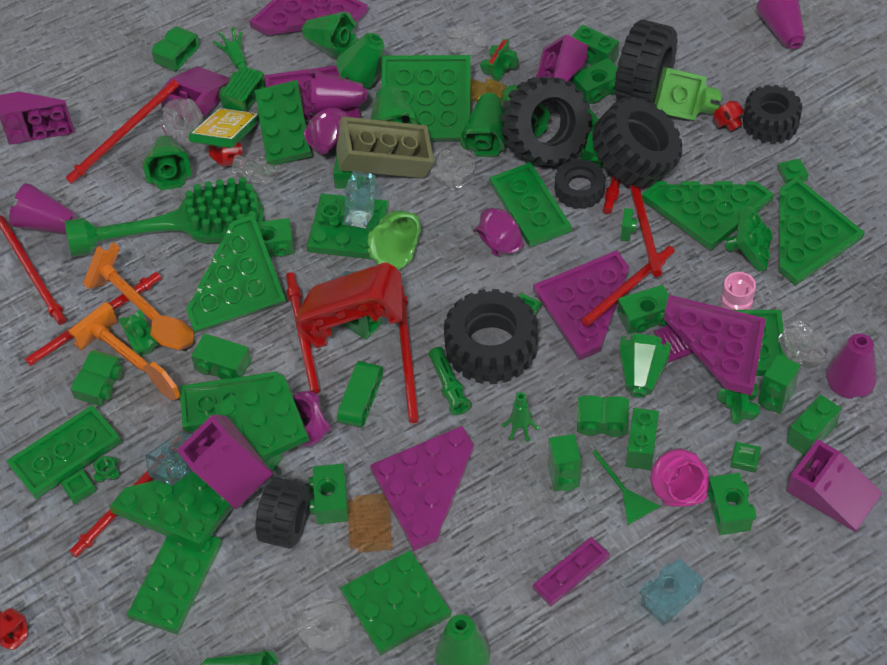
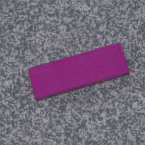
M590 537L533 584V590L552 607L610 558V554Z

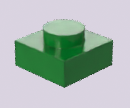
M800 158L778 164V171L785 184L796 177L803 182L808 181L809 174Z
M624 208L620 241L630 242L631 233H636L637 219H633V209Z

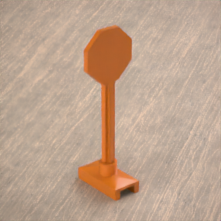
M115 242L110 244L108 250H104L101 246L97 247L83 285L88 289L106 285L107 281L111 282L152 320L150 335L159 344L176 350L191 347L194 331L184 321L160 315L118 275V271L113 266L120 247Z
M107 302L103 303L68 330L69 334L75 339V347L80 351L96 338L104 341L136 368L144 371L157 389L168 399L176 400L180 397L176 384L164 369L154 361L147 363L110 333L109 328L118 321L112 306Z

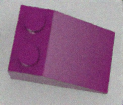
M568 34L543 48L536 77H558L568 81L586 62L588 45Z

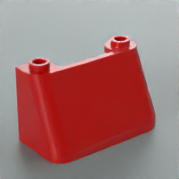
M384 262L322 284H317L309 290L296 316L297 330L315 348L327 345V337L331 336V327L367 315L374 322L378 321L379 317L389 318L390 324L402 321L401 273L395 266Z

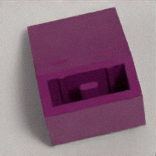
M199 66L170 78L163 86L164 88L173 79L180 85L161 102L162 110L199 125L219 102L220 89L229 83L230 78Z
M25 92L0 95V121L9 145L75 133L66 100Z
M211 415L176 450L188 466L235 509H238L273 475V472L226 415Z
M819 439L815 441L790 475L786 492L854 532L859 529L882 496V492L840 451Z

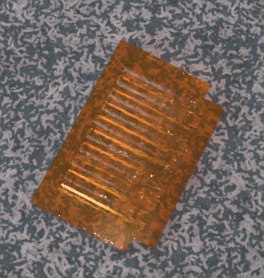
M384 493L355 496V500L348 501L350 549L358 548V553L392 550L390 507Z

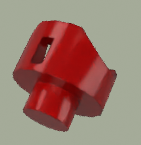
M730 100L714 111L713 120L718 128L726 125L728 130L732 131L743 124L738 116L743 114L744 110L740 103Z
M240 142L232 148L222 147L217 149L216 146L209 145L210 157L222 167L235 165L238 157H241L243 153Z
M9 608L4 612L0 611V645L7 649L15 650L28 637L27 623L24 614L14 608Z

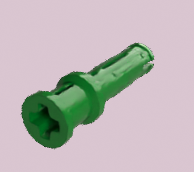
M434 347L429 351L428 356L443 386L442 395L448 400L450 405L449 411L452 415L464 414L471 407L469 399L465 398L463 393L464 387L459 381H456L443 348Z

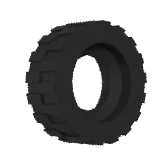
M573 159L567 163L565 162L557 169L555 174V195L567 207H573V209L591 208L596 203L598 204L604 196L605 173H603V169L598 164L592 163L590 160ZM574 178H584L591 182V187L586 190H575L570 188L568 183Z

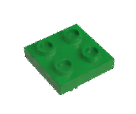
M750 205L742 206L737 236L725 239L726 249L728 252L740 249L758 272L767 270L768 259H770V243L773 239L772 231L763 223L760 215Z

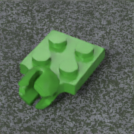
M663 67L654 104L657 105L656 107L659 110L662 109L666 112L667 115L696 120V116L700 112L714 114V111L720 105L712 104L710 100L721 101V92L717 88L706 85V76Z

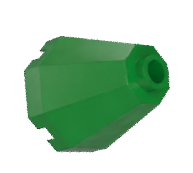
M338 12L306 20L302 27V33L307 42L329 56L338 58L348 47L356 42V34H353V28L356 29V22L350 13Z
M366 33L348 47L335 62L339 76L344 79L348 77L351 81L362 83L363 88H371L382 74V56H384L385 48L383 39L378 34Z
M387 85L376 93L371 120L418 125L414 111L398 87Z
M169 135L159 136L143 160L146 181L151 185L152 183L156 184L157 188L161 190L180 188L185 183L184 180L187 177L189 179L192 175L187 152L176 139Z
M635 333L631 334L629 340H626V336L621 337L619 357L626 391L630 392L633 397L644 398L646 395L652 394L669 361L671 344L667 341L666 346L661 344L662 339L658 336Z

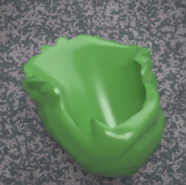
M399 210L390 212L380 219L379 224L369 232L367 239L368 246L370 247L368 253L370 258L376 261V265L386 262L401 270L402 267L409 264L413 258L417 238L421 231L419 216Z

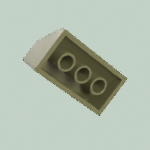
M341 117L336 150L339 170L425 178L434 164L426 125Z

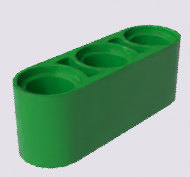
M362 361L356 363L338 408V423L359 428L364 427L382 380L383 366Z

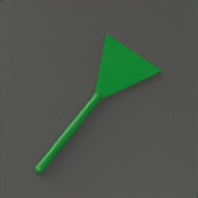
M593 450L592 454L622 491L628 525L660 507V505L626 489L600 454Z

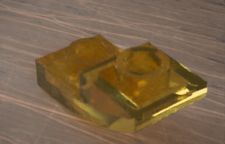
M471 78L470 101L477 102L481 95L489 92L496 94L501 99V94L507 85L486 78L485 83Z

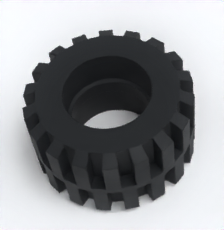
M775 84L774 86L764 85L763 88L759 86L755 91L752 90L746 98L742 121L746 133L753 135V139H759L762 143H784L785 139H792L799 128L803 106L800 103V97L795 96L796 93L793 90L789 91L787 87L783 86L782 88Z
M273 477L262 493L256 515L255 529L259 542L292 549L303 533L309 511L310 495L307 484L279 477Z

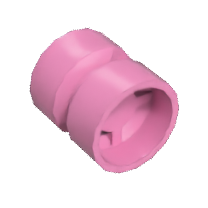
M744 272L729 274L723 285L721 307L730 310H751L756 289L754 278Z

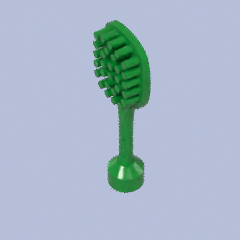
M240 177L239 184H235L234 178H228L227 185H224L223 180L219 179L216 181L215 187L212 186V182L207 181L203 190H201L200 184H195L193 186L194 193L191 190L186 191V198H184L177 210L152 218L95 227L85 218L65 220L71 258L91 254L98 241L152 232L182 231L197 242L220 243L231 221L253 214L257 222L263 221L262 204L258 194L253 189V185L247 184L246 177Z

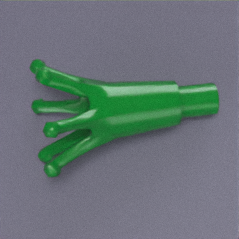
M232 27L233 41L229 42L220 31L218 34L223 39L225 47L216 41L212 43L220 47L228 55L236 69H239L241 65L246 67L247 63L241 48V35L243 33L241 31L238 33L237 41L235 35L236 28Z
M523 392L516 394L511 416L506 422L502 423V427L512 423V431L508 437L509 440H513L517 428H522L525 440L529 442L527 426L531 424L535 430H539L540 427L531 418L533 414L529 412L528 401Z

